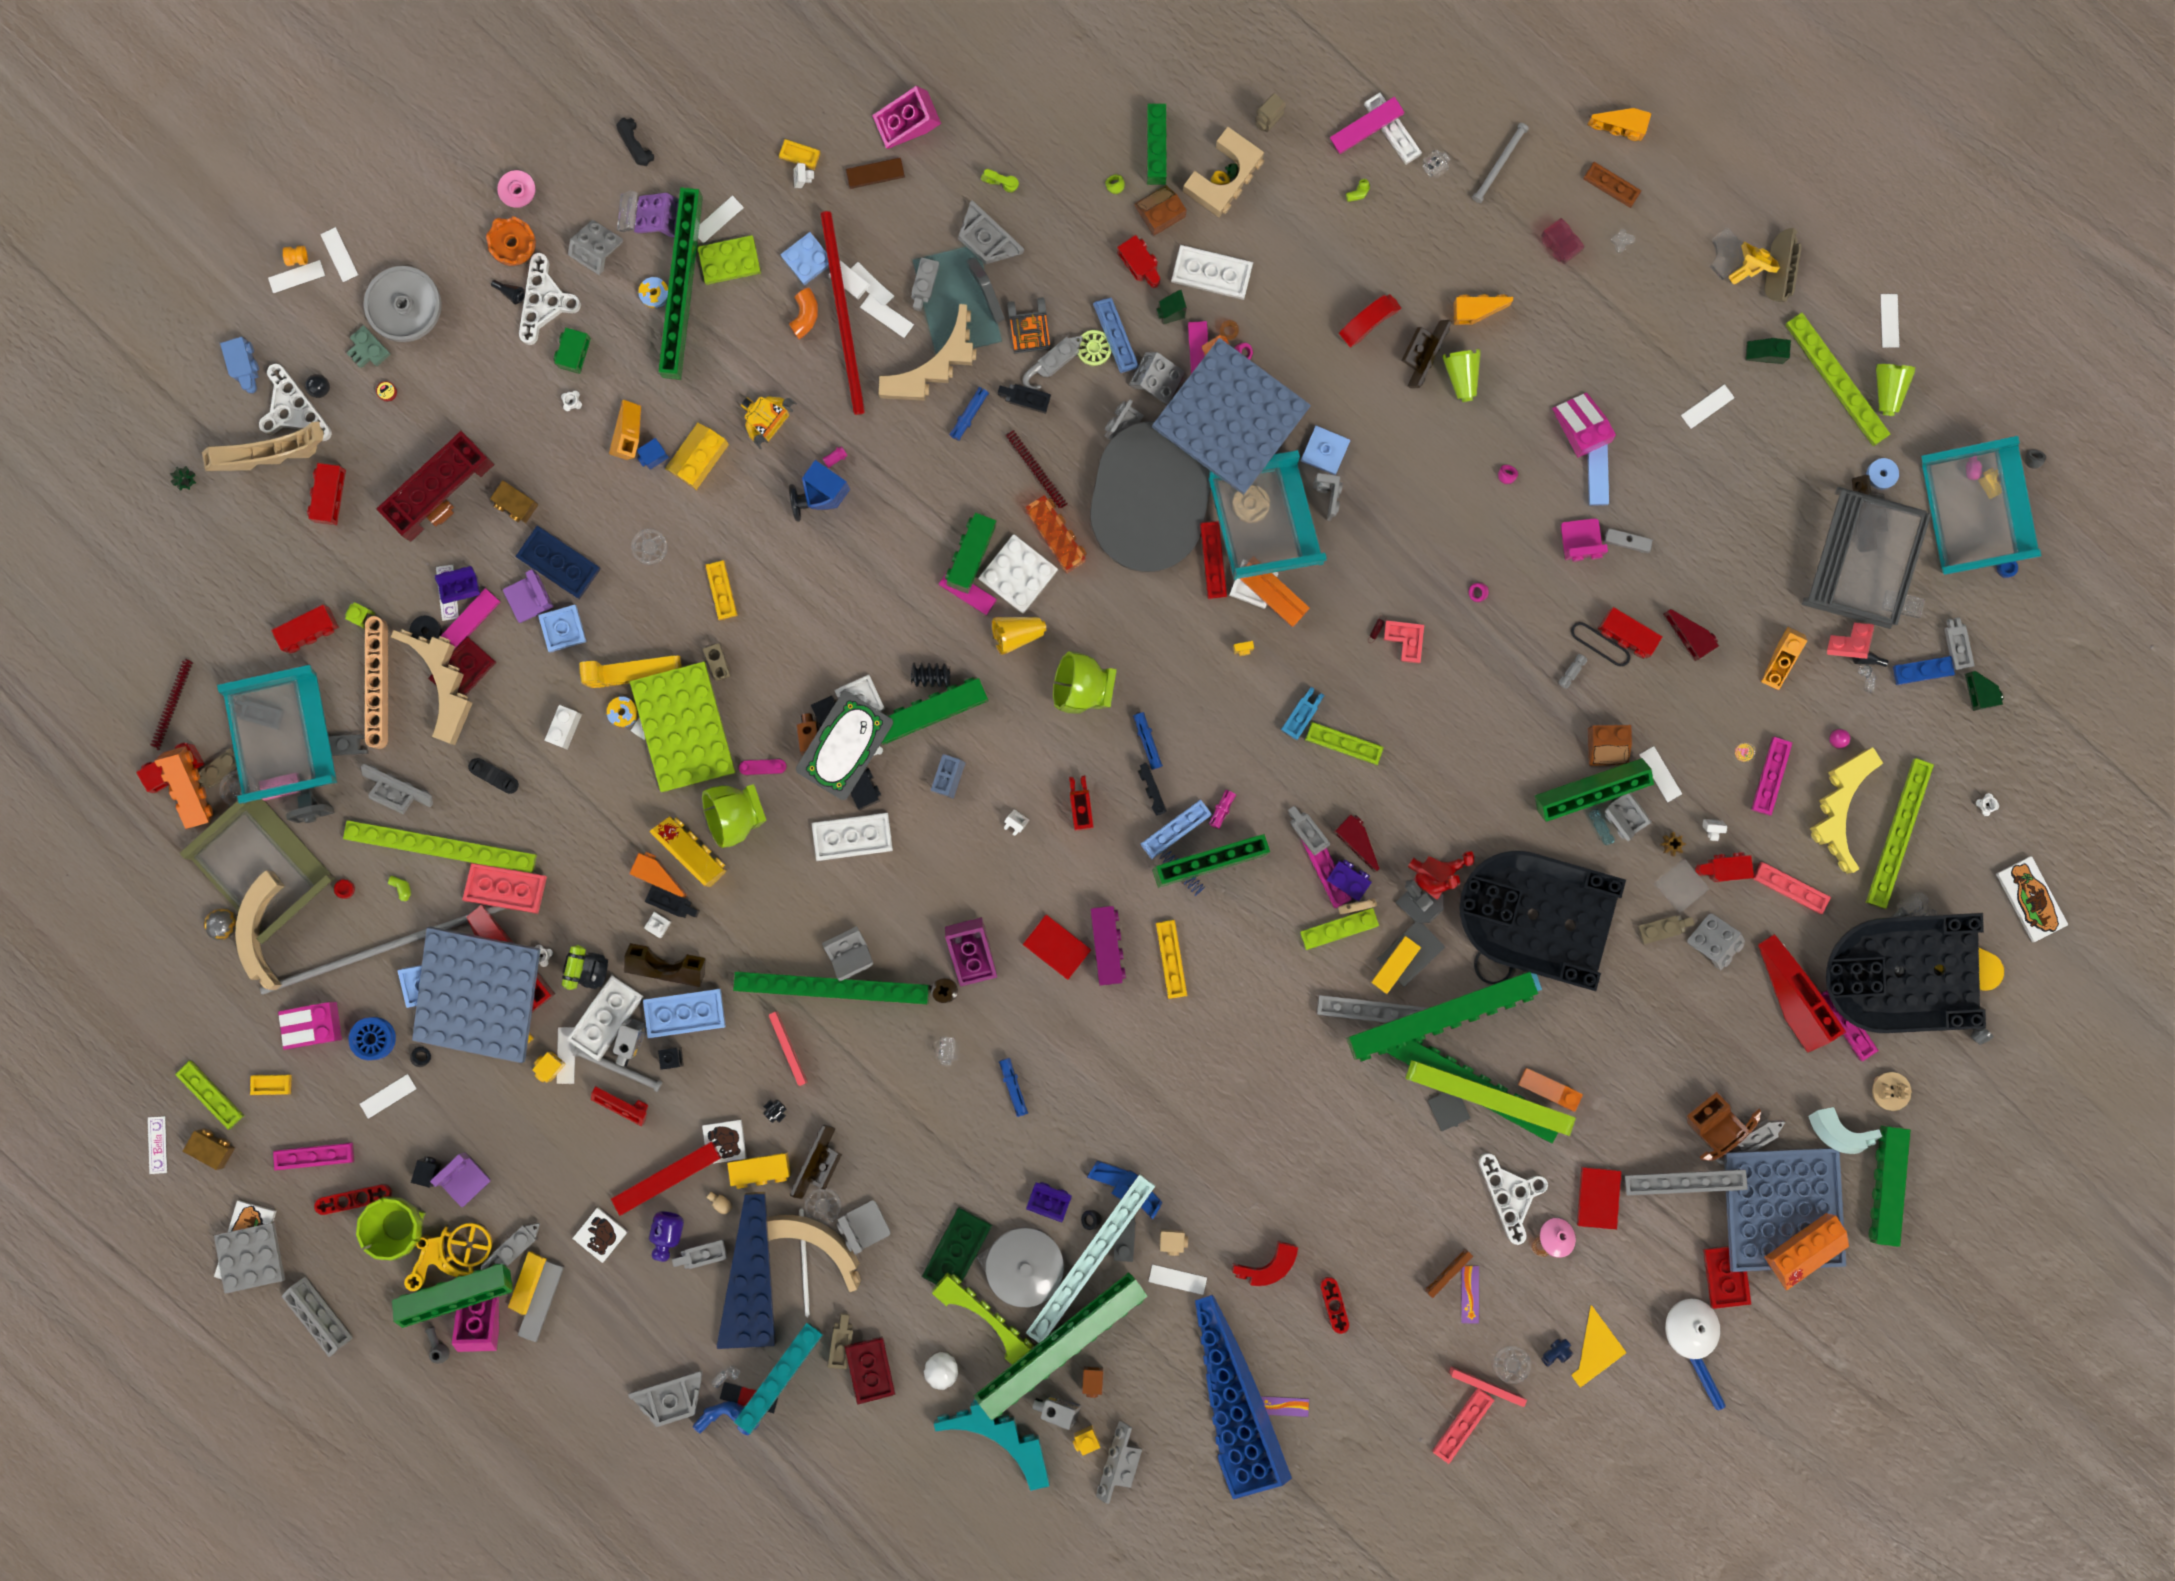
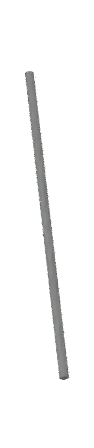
M494 906L485 908L490 914L505 910V908ZM469 914L433 927L448 930L468 923L466 917ZM427 929L280 980L282 986L278 989L425 938ZM260 987V992L262 995L275 991L265 989L264 987Z

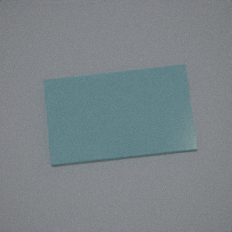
M967 247L922 257L940 263L931 299L928 303H923L936 355L947 343L954 330L959 312V304L967 305L968 310L971 311V322H967V329H970V341H966V343H973L974 349L1002 342L998 323H995L983 292L972 276L966 261L975 257L984 269L983 262ZM921 258L913 260L916 274Z

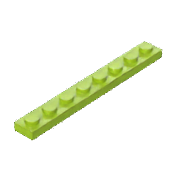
M1800 313L1787 322L1785 326L1871 445L1875 446L1891 435L1805 315Z
M1914 758L1865 903L1882 909L1887 908L1934 764Z

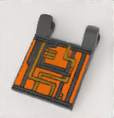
M1045 298L1037 299L1039 312L1016 315L1015 302L1007 303L1014 354L1051 349Z

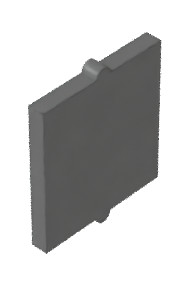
M1440 1092V1095L1427 1100L1441 1131L1453 1126L1458 1127V1124L1470 1119L1462 1098Z

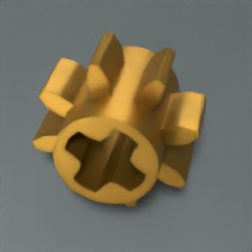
M1675 832L1670 834V838L1667 835L1663 836L1665 841L1660 844V846H1664L1665 850L1663 853L1671 852V857L1676 855V851L1683 853L1681 848L1686 845L1681 840L1683 836L1675 837ZM1670 842L1676 843V847L1670 846Z

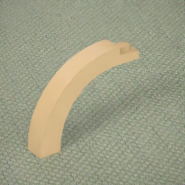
M266 870L251 885L241 903L236 921V945L240 961L251 980L261 979L259 982L265 989L277 990L282 984L268 967L261 951L260 942L256 938L259 936L261 920L268 904L285 885L274 871Z
M797 1215L767 1217L769 1241L778 1238H796L818 1246L837 1264L849 1292L857 1290L861 1278L855 1269H857L860 1263L854 1252L848 1250L845 1240L828 1226L807 1217Z

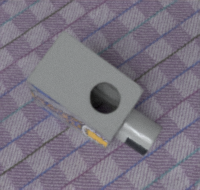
M629 1018L620 1025L613 1053L618 1055L616 1064L627 1066L629 1059L638 1054L647 1030L646 1023Z
M1050 1396L1046 1401L1036 1398L1032 1409L1042 1412L1040 1419L1070 1430L1076 1424L1081 1405Z

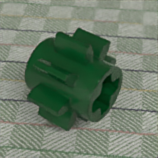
M187 466L184 468L176 467L174 473H170L174 478L170 482L173 486L177 485L180 491L183 488L190 490V487L196 484L193 479L196 475L193 471L189 472Z

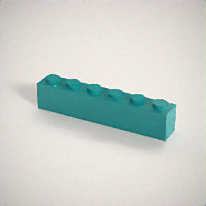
M806 1323L734 1423L751 1434L824 1334L809 1323Z

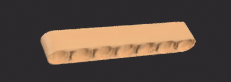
M371 616L365 622V742L369 747L383 749L388 743V624L377 616ZM380 622V627L374 630V624ZM379 640L380 646L374 649V643ZM379 659L380 665L374 668V661ZM379 678V685L377 687H374V680ZM379 697V704L377 706H374V699ZM379 716V723L377 725H374V718ZM376 735H379V742L377 744H374V737Z

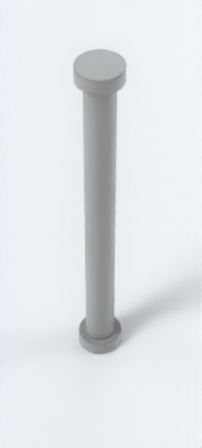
M1524 123L1518 124L1517 131L1478 192L1473 194L1472 199L1475 202L1482 203L1486 191L1522 135L1528 131L1529 128Z
M578 1047L574 1049L573 1056H580L654 1088L655 1092H659L663 1082L660 1080L657 1082L604 1058L597 1061Z

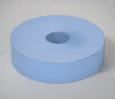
M1881 458L1869 465L1866 475L1870 476V485L1872 487L1884 490L1897 482L1899 469L1892 460ZM1881 471L1885 473V477L1881 476Z

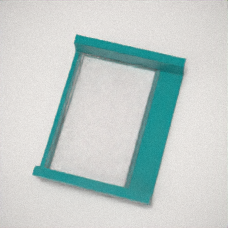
M2019 436L1921 456L1938 553L1944 575L2042 556L2041 550L2038 548L2022 466Z
M1298 450L1274 454L1244 495L1213 472H1209L1208 479L1234 581L1245 577L1313 565H1323L1324 561H1327L1326 554L1320 551L1298 468L1300 458Z
M311 665L217 685L218 692L224 696L242 793V795L237 796L239 804L337 783L317 673L312 670Z

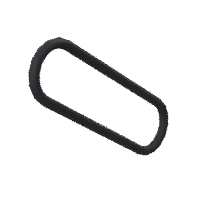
M1583 622L1573 625L1571 634L1577 641L1617 666H1625L1629 663L1630 654L1625 648L1604 637L1600 632ZM1583 625L1623 650L1627 654V661L1619 664L1575 635V627Z

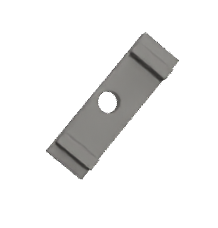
M1609 528L1604 542L1609 545L1613 544L1640 551L1641 553H1649L1653 541L1649 538ZM1626 537H1630L1631 542H1628Z

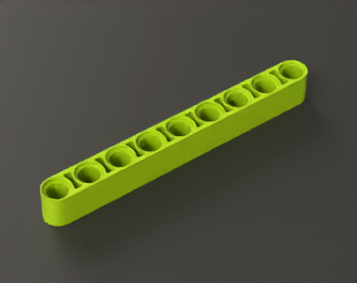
M1412 1060L1405 1077L1407 1080L1567 1136L1571 1135L1576 1117Z

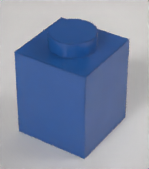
M656 438L637 449L640 455L637 459L643 467L647 466L650 470L669 458Z

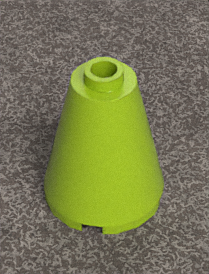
M1476 349V353H1473L1471 350L1450 353L1449 358H1447L1446 354L1442 355L1457 399H1462V402L1473 401V397L1477 396L1480 349Z
M1895 364L1876 365L1879 411L1883 412L1884 416H1895V413H1899L1916 367L1898 366Z

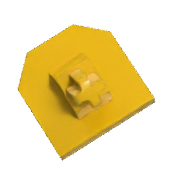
M1744 241L1741 245L1745 259L1743 266L1731 273L1729 279L1733 284H1737L1747 276L1753 277L1764 269L1768 272L1777 273L1780 267L1778 261L1770 255L1769 251L1763 248L1758 249Z

